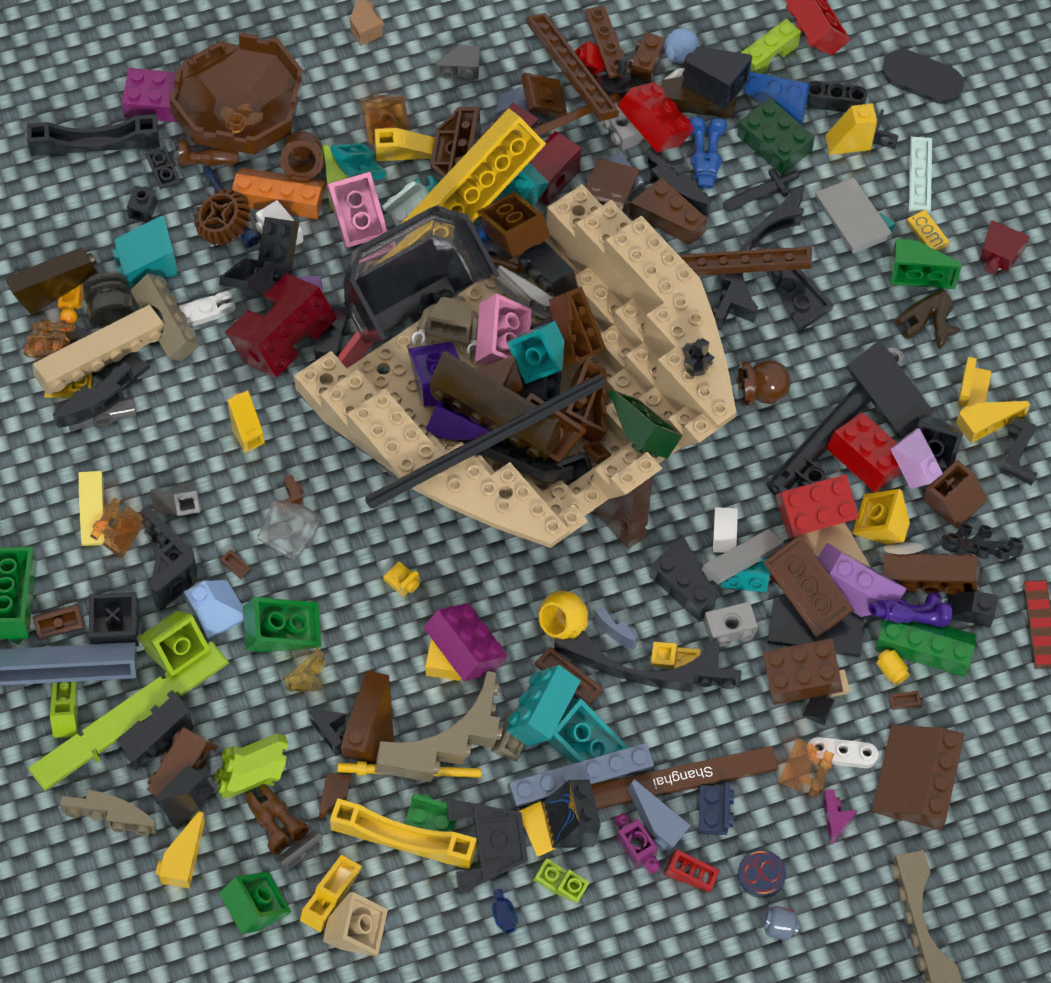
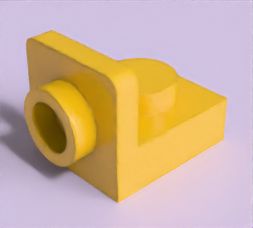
M398 562L383 576V581L401 596L405 597L409 592L413 593L418 588L419 573L416 570L411 572L401 562Z

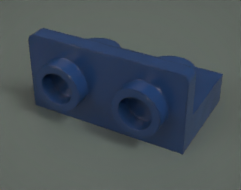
M725 782L724 786L700 785L698 834L727 835L729 827H733L734 813H729V805L734 804V790H730V782Z

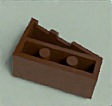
M660 178L630 202V217L635 219L642 216L652 227L656 226L666 231V234L689 245L706 231L707 218L663 178Z
M582 286L549 299L552 321L556 322L564 339L563 368L607 350Z
M183 727L173 737L172 742L174 744L170 751H166L162 756L160 768L149 778L147 791L157 796L187 765L195 770L199 768L203 770L207 764L204 759L211 750L216 752L219 745L199 733Z

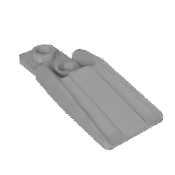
M502 266L498 267L497 271L500 276L496 277L495 281L498 288L515 302L532 309L531 315L540 319L551 317L549 299L553 298L552 296Z

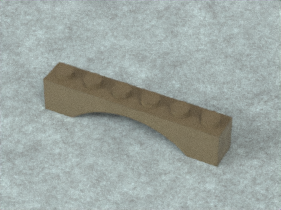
M924 850L896 855L893 864H891V873L899 884L897 894L900 902H904L906 909L903 911L904 919L907 925L910 924L912 930L910 940L912 947L917 948L919 955L916 958L919 971L924 973L925 980H923V983H962L957 965L948 959L936 946L929 935L922 910L923 892L930 875Z

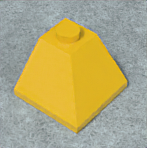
M896 489L864 494L858 512L859 519H856L852 533L886 545L904 542L910 522L902 491Z

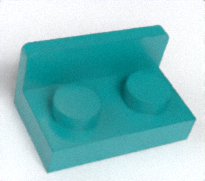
M769 557L760 560L723 581L721 587L725 589L767 592L770 571L763 562Z

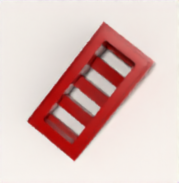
M676 849L670 855L663 874L710 893L720 870ZM677 861L681 862L679 869L675 868ZM687 865L690 866L688 874L684 872ZM699 869L697 878L693 877L695 870ZM705 872L709 873L706 883L702 881Z

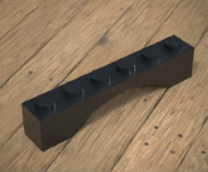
M157 114L134 116L122 123L95 129L68 128L50 122L27 124V143L31 156L160 147Z

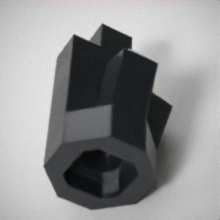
M698 338L693 345L686 343L682 348L686 372L692 376L704 375L709 369V364L715 358L708 352L709 342L704 338H701V340Z

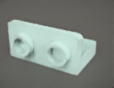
M413 181L407 184L397 195L390 197L382 208L390 213L396 226H398L429 193L425 186Z

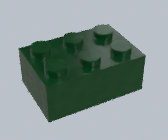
M771 98L766 99L741 119L738 125L737 136L781 175H784L813 150L815 137Z

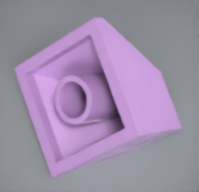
M919 428L915 429L890 449L910 489L931 484L943 474Z

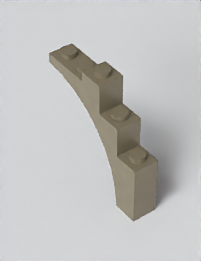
M487 671L481 692L475 704L451 728L436 736L419 741L403 743L380 741L374 772L431 782L433 775H438L440 761L462 765L465 757L469 758L471 744L493 748L496 740H501L503 729L502 726H499L500 717L494 716L496 703H492L493 695L497 696L499 682L495 681L496 673Z

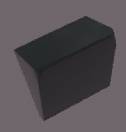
M825 697L810 698L803 717L825 726L835 700Z

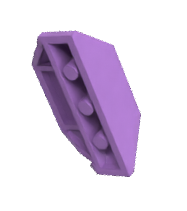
M828 542L818 557L855 609L853 612L861 617L872 615L868 610L869 603H877L880 599H901L907 589Z

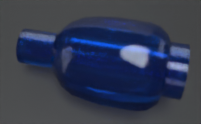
M497 889L493 891L495 898L492 905L493 917L497 927L504 934H510L517 930L518 916L513 903L504 897L502 889Z

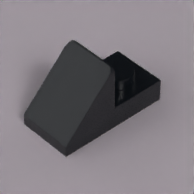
M310 709L308 711L309 721L334 755L337 756L342 752L341 745L343 741V736L337 728L346 722L345 714Z

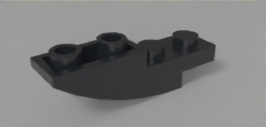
M652 147L645 150L644 163L651 170L650 182L654 184L660 178H663L700 213L707 216L710 213L711 200L706 193H703L698 188L697 182L685 172L678 176L677 171L665 162L664 156L660 152L657 153Z
M124 362L121 366L115 367L104 381L98 382L93 390L85 385L81 390L74 392L71 399L65 404L58 406L52 414L56 426L62 428L82 423L116 405L124 398L122 388L134 379L132 367Z

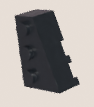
M173 690L167 694L169 699L159 708L155 705L150 709L153 713L142 723L137 721L117 740L119 750L135 770L149 765L160 752L165 753L172 747L173 737L183 727L190 730L194 728L190 710Z

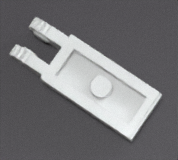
M229 291L220 292L215 296L178 306L186 315V321L190 327L219 319L220 316L227 315L236 310L233 302L222 304L231 300L232 295Z

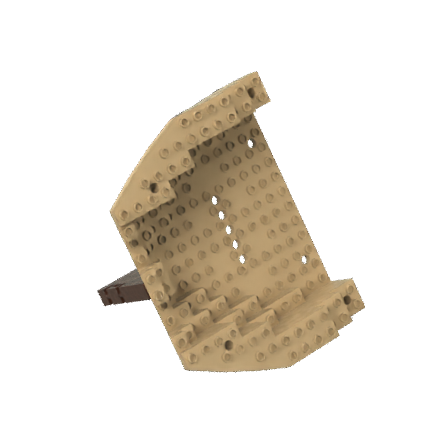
M582 184L547 207V227L551 237L545 239V241L574 270L578 288L581 286L583 288L607 349L587 358V360L606 369L605 407L607 414L605 415V426L607 427V433L600 442L612 455L600 464H597L589 456L593 469L575 481L565 484L562 480H559L553 484L551 481H541L517 471L510 462L507 465H503L480 454H476L411 489L491 527L549 548L587 523L588 520L584 516L594 511L629 550L646 537L647 529L645 527L648 524L649 513L647 510L650 508L653 475L663 469L659 463L666 458L660 456L654 458L648 452L642 454L632 448L633 443L625 437L610 396V391L613 389L641 400L683 435L671 455L682 447L700 443L736 417V407L726 357L716 321L700 277L642 216L632 222L612 200L602 206ZM519 255L513 257L509 261L519 264L517 260ZM522 269L520 273H513L519 276L521 273L528 272L525 269ZM531 277L529 279H525L534 286L538 287ZM496 278L477 281L458 294L464 297L466 302L472 303V311L476 312L478 316L479 304L496 293L512 300L496 286ZM531 315V326L548 319H540ZM420 320L348 368L330 351L294 375L295 388L298 395L317 413L329 429L353 444L363 453L378 461L384 470L395 479L409 474L472 440L436 438L431 432L426 430L435 406H423L408 354V348L421 346L422 339H417L415 345L412 341V335L419 331L417 327ZM427 331L425 332L426 345L452 341L461 361L475 369L483 366L475 362L476 350H470L469 358L467 357V348L471 344V340L467 343L429 335ZM698 338L700 340L704 338L709 342L708 352L715 358L709 364V369L704 375L692 376L686 372L682 348L686 343L693 345ZM586 359L562 369L560 394L569 390L575 371ZM386 367L390 371L382 375L378 373V369ZM519 373V376H520V379H521V383H522V386H523V398H524L525 381H524V379H523L521 373ZM581 438L564 458L586 452L582 446L590 442Z

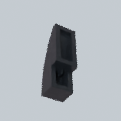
M330 305L337 320L317 338L314 350L315 359H320L330 351L338 357L340 347L342 348L349 315L346 307Z

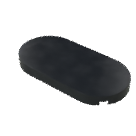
M907 49L894 50L883 61L882 72L885 75V79L895 87L938 104H947L949 101H955L962 94L964 87L963 77L951 66Z

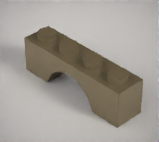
M147 274L130 290L139 307L144 308L150 304L153 310L158 309L161 312L164 328L159 343L169 359L183 361L200 345L196 339L195 331L187 323L186 315L179 309L177 299L170 293L167 282L163 277Z

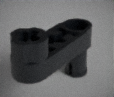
M1016 416L1008 434L1017 439L1000 473L1009 478L1015 477L1032 486L1038 473L1019 465V461L1037 425Z

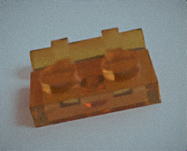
M41 320L40 322H34L33 329L37 333H29L23 354L27 357L45 358L67 347L70 337L65 333L67 331H74V323H68L66 320H58L57 322Z
M113 498L109 504L105 505L104 513L100 520H96L92 526L93 531L90 537L98 540L101 534L105 535L106 539L102 545L121 558L124 557L142 528L143 524L141 521L143 519L140 514L129 506L125 507L121 512L117 509L121 503L120 500ZM113 517L117 521L115 522L114 526L110 528L109 526H107V524Z
M797 738L779 783L800 792L804 783L811 785L808 795L817 798L819 791L824 788L825 783L823 781L827 771L831 770L833 766L831 762L834 753L826 750L822 759L816 757L819 747ZM813 763L819 765L814 779L808 777Z

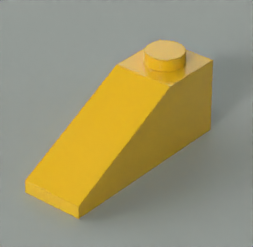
M1028 401L977 403L973 406L967 405L959 411L956 424L971 444L1012 423L1016 416L1020 418L1026 416L1030 403Z
M198 811L165 851L163 860L158 861L156 875H159L161 884L190 889L205 824L203 812Z

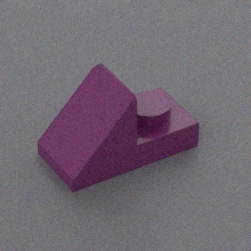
M834 789L825 790L822 798L830 844L835 843L852 823L857 813V810L840 812V798L835 796Z

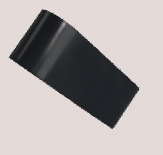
M825 81L809 82L810 87L806 105L810 108L847 112L851 106L866 104L868 94L862 86Z

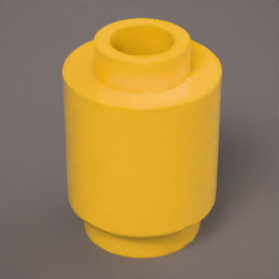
M887 649L878 655L877 658L879 660L876 664L889 682L898 685L909 677L908 667L895 650L890 651Z

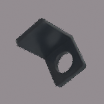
M881 109L872 143L896 149L899 136L879 130L884 110ZM888 137L892 142H885L881 138Z

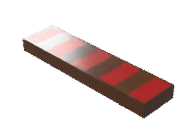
M1047 580L1024 581L1023 591L1034 669L1051 668V606Z

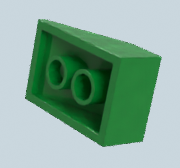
M906 238L896 239L890 261V284L955 289L962 263L919 241Z
M253 597L243 606L246 651L277 652L320 648L322 646L317 602Z

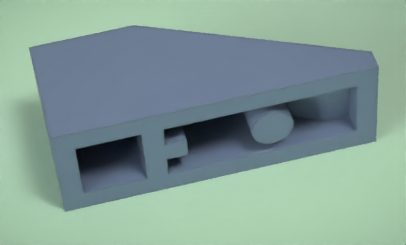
M634 779L627 790L645 829L658 849L666 850L669 853L690 825Z

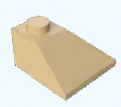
M350 892L329 916L323 942L340 950L378 956L388 909L354 892Z

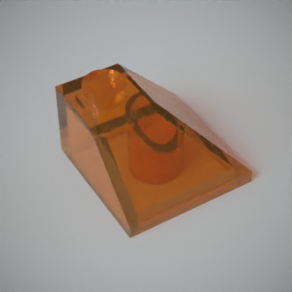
M377 95L359 99L369 145L376 144L375 129L399 128L410 131L404 95Z

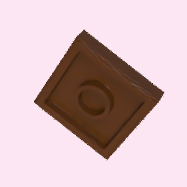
M526 72L523 73L521 80L529 112L553 117L567 114L560 80Z

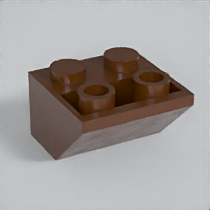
M956 460L927 487L923 500L952 526L958 529L961 523H964L988 501V498L975 474L959 460Z

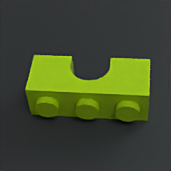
M785 19L741 53L752 56L750 71L764 73L768 70L770 61L777 53L785 57L797 48L801 31L789 20Z

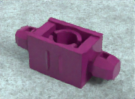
M624 813L616 816L615 824L619 830L617 840L634 866L638 868L644 864L643 867L651 875L660 870V863L656 858L658 847L639 819L631 823L630 818ZM632 836H634V840H639L643 843L642 851L640 847H635L631 844Z

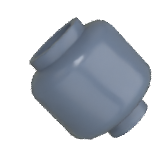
M773 906L770 910L767 909L762 920V928L765 929L766 935L782 941H787L792 935H797L800 927V921H797L795 911L780 906Z

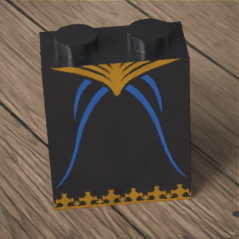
M590 779L568 780L541 803L551 847H594L601 823Z

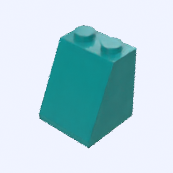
M160 216L114 239L116 248H113L112 251L115 262L120 261L121 266L117 267L120 280H125L126 287L136 285L147 274L163 278L178 275L174 251L164 216Z

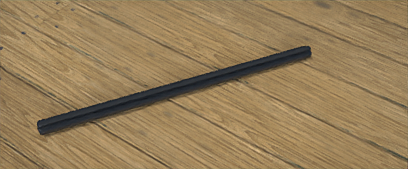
M600 374L595 375L368 494L365 497L366 504L369 508H375L603 388L605 386L604 378Z

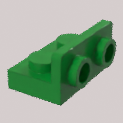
M420 793L419 795H412L411 806L404 824L432 831L453 832L457 820L448 821L446 800L440 802L427 794Z

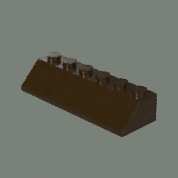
M446 351L442 353L430 380L431 395L434 399L447 403L455 412L467 415L472 422L485 426L489 431L536 407L535 404ZM550 415L506 438V440L513 447H519L526 451L531 458L539 459L545 463L560 444V419Z

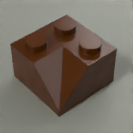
M514 356L476 369L523 397V386Z

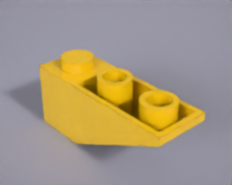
M399 128L375 129L376 160L431 159L435 137Z
M248 390L243 393L234 394L227 400L232 432L242 450L246 453L265 444L264 434Z

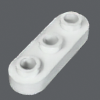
M822 737L811 739L806 750L808 758L813 762L858 768L873 767L879 756L877 748L871 743ZM821 746L823 750L818 751L815 747ZM843 748L847 753L842 754L839 749ZM868 751L871 755L868 757L864 756L863 752Z

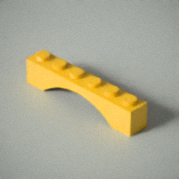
M338 798L330 818L332 831L470 870L477 849V838L456 832L432 831L409 826L383 817L362 805Z

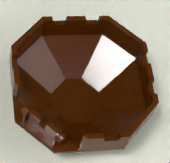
M241 33L239 34V45L218 40L214 45L194 56H189L188 59L183 61L182 67L177 68L174 80L175 85L170 96L171 114L194 144L255 155L291 135L302 88L303 69L279 39L270 38L267 41L257 39V35Z

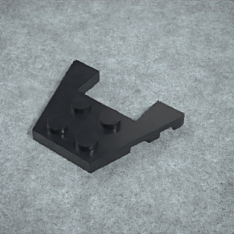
M446 799L448 821L474 818L480 869L455 872L458 894H462L528 861L521 812L456 799Z

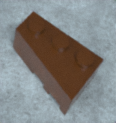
M586 359L575 371L569 389L598 374L604 378L605 386L561 409L560 412L587 429V432L581 438L593 442L596 440L600 441L607 433V427L605 426V415L607 414L605 407L606 369Z

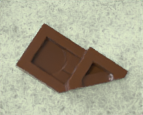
M327 772L319 818L326 817V813L334 810L337 798L347 800L351 776Z

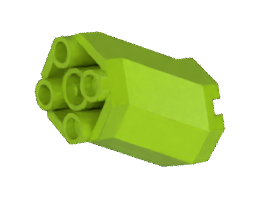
M276 733L243 748L236 746L231 748L225 747L221 758L223 763L221 768L216 770L214 782L218 783L217 793H219L220 797L229 799L262 784L273 786L275 784L274 781L278 782L286 764L287 756H284L282 753L283 749L288 750L286 736Z

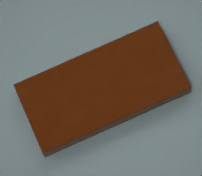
M802 535L797 536L763 562L817 638L855 611Z

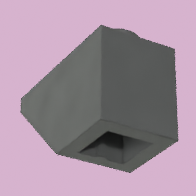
M458 45L436 62V77L444 79H479L480 46Z
M196 482L150 489L155 513L180 516L200 512Z

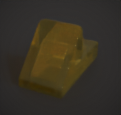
M317 648L284 679L286 690L289 692L322 691L321 681L314 676V674H319L325 667V655L321 650Z

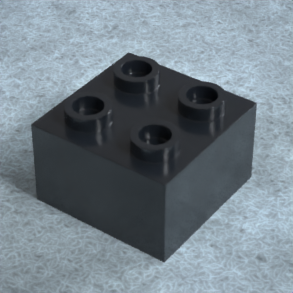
M136 592L89 594V640L91 645L135 642L136 646H139L140 604Z

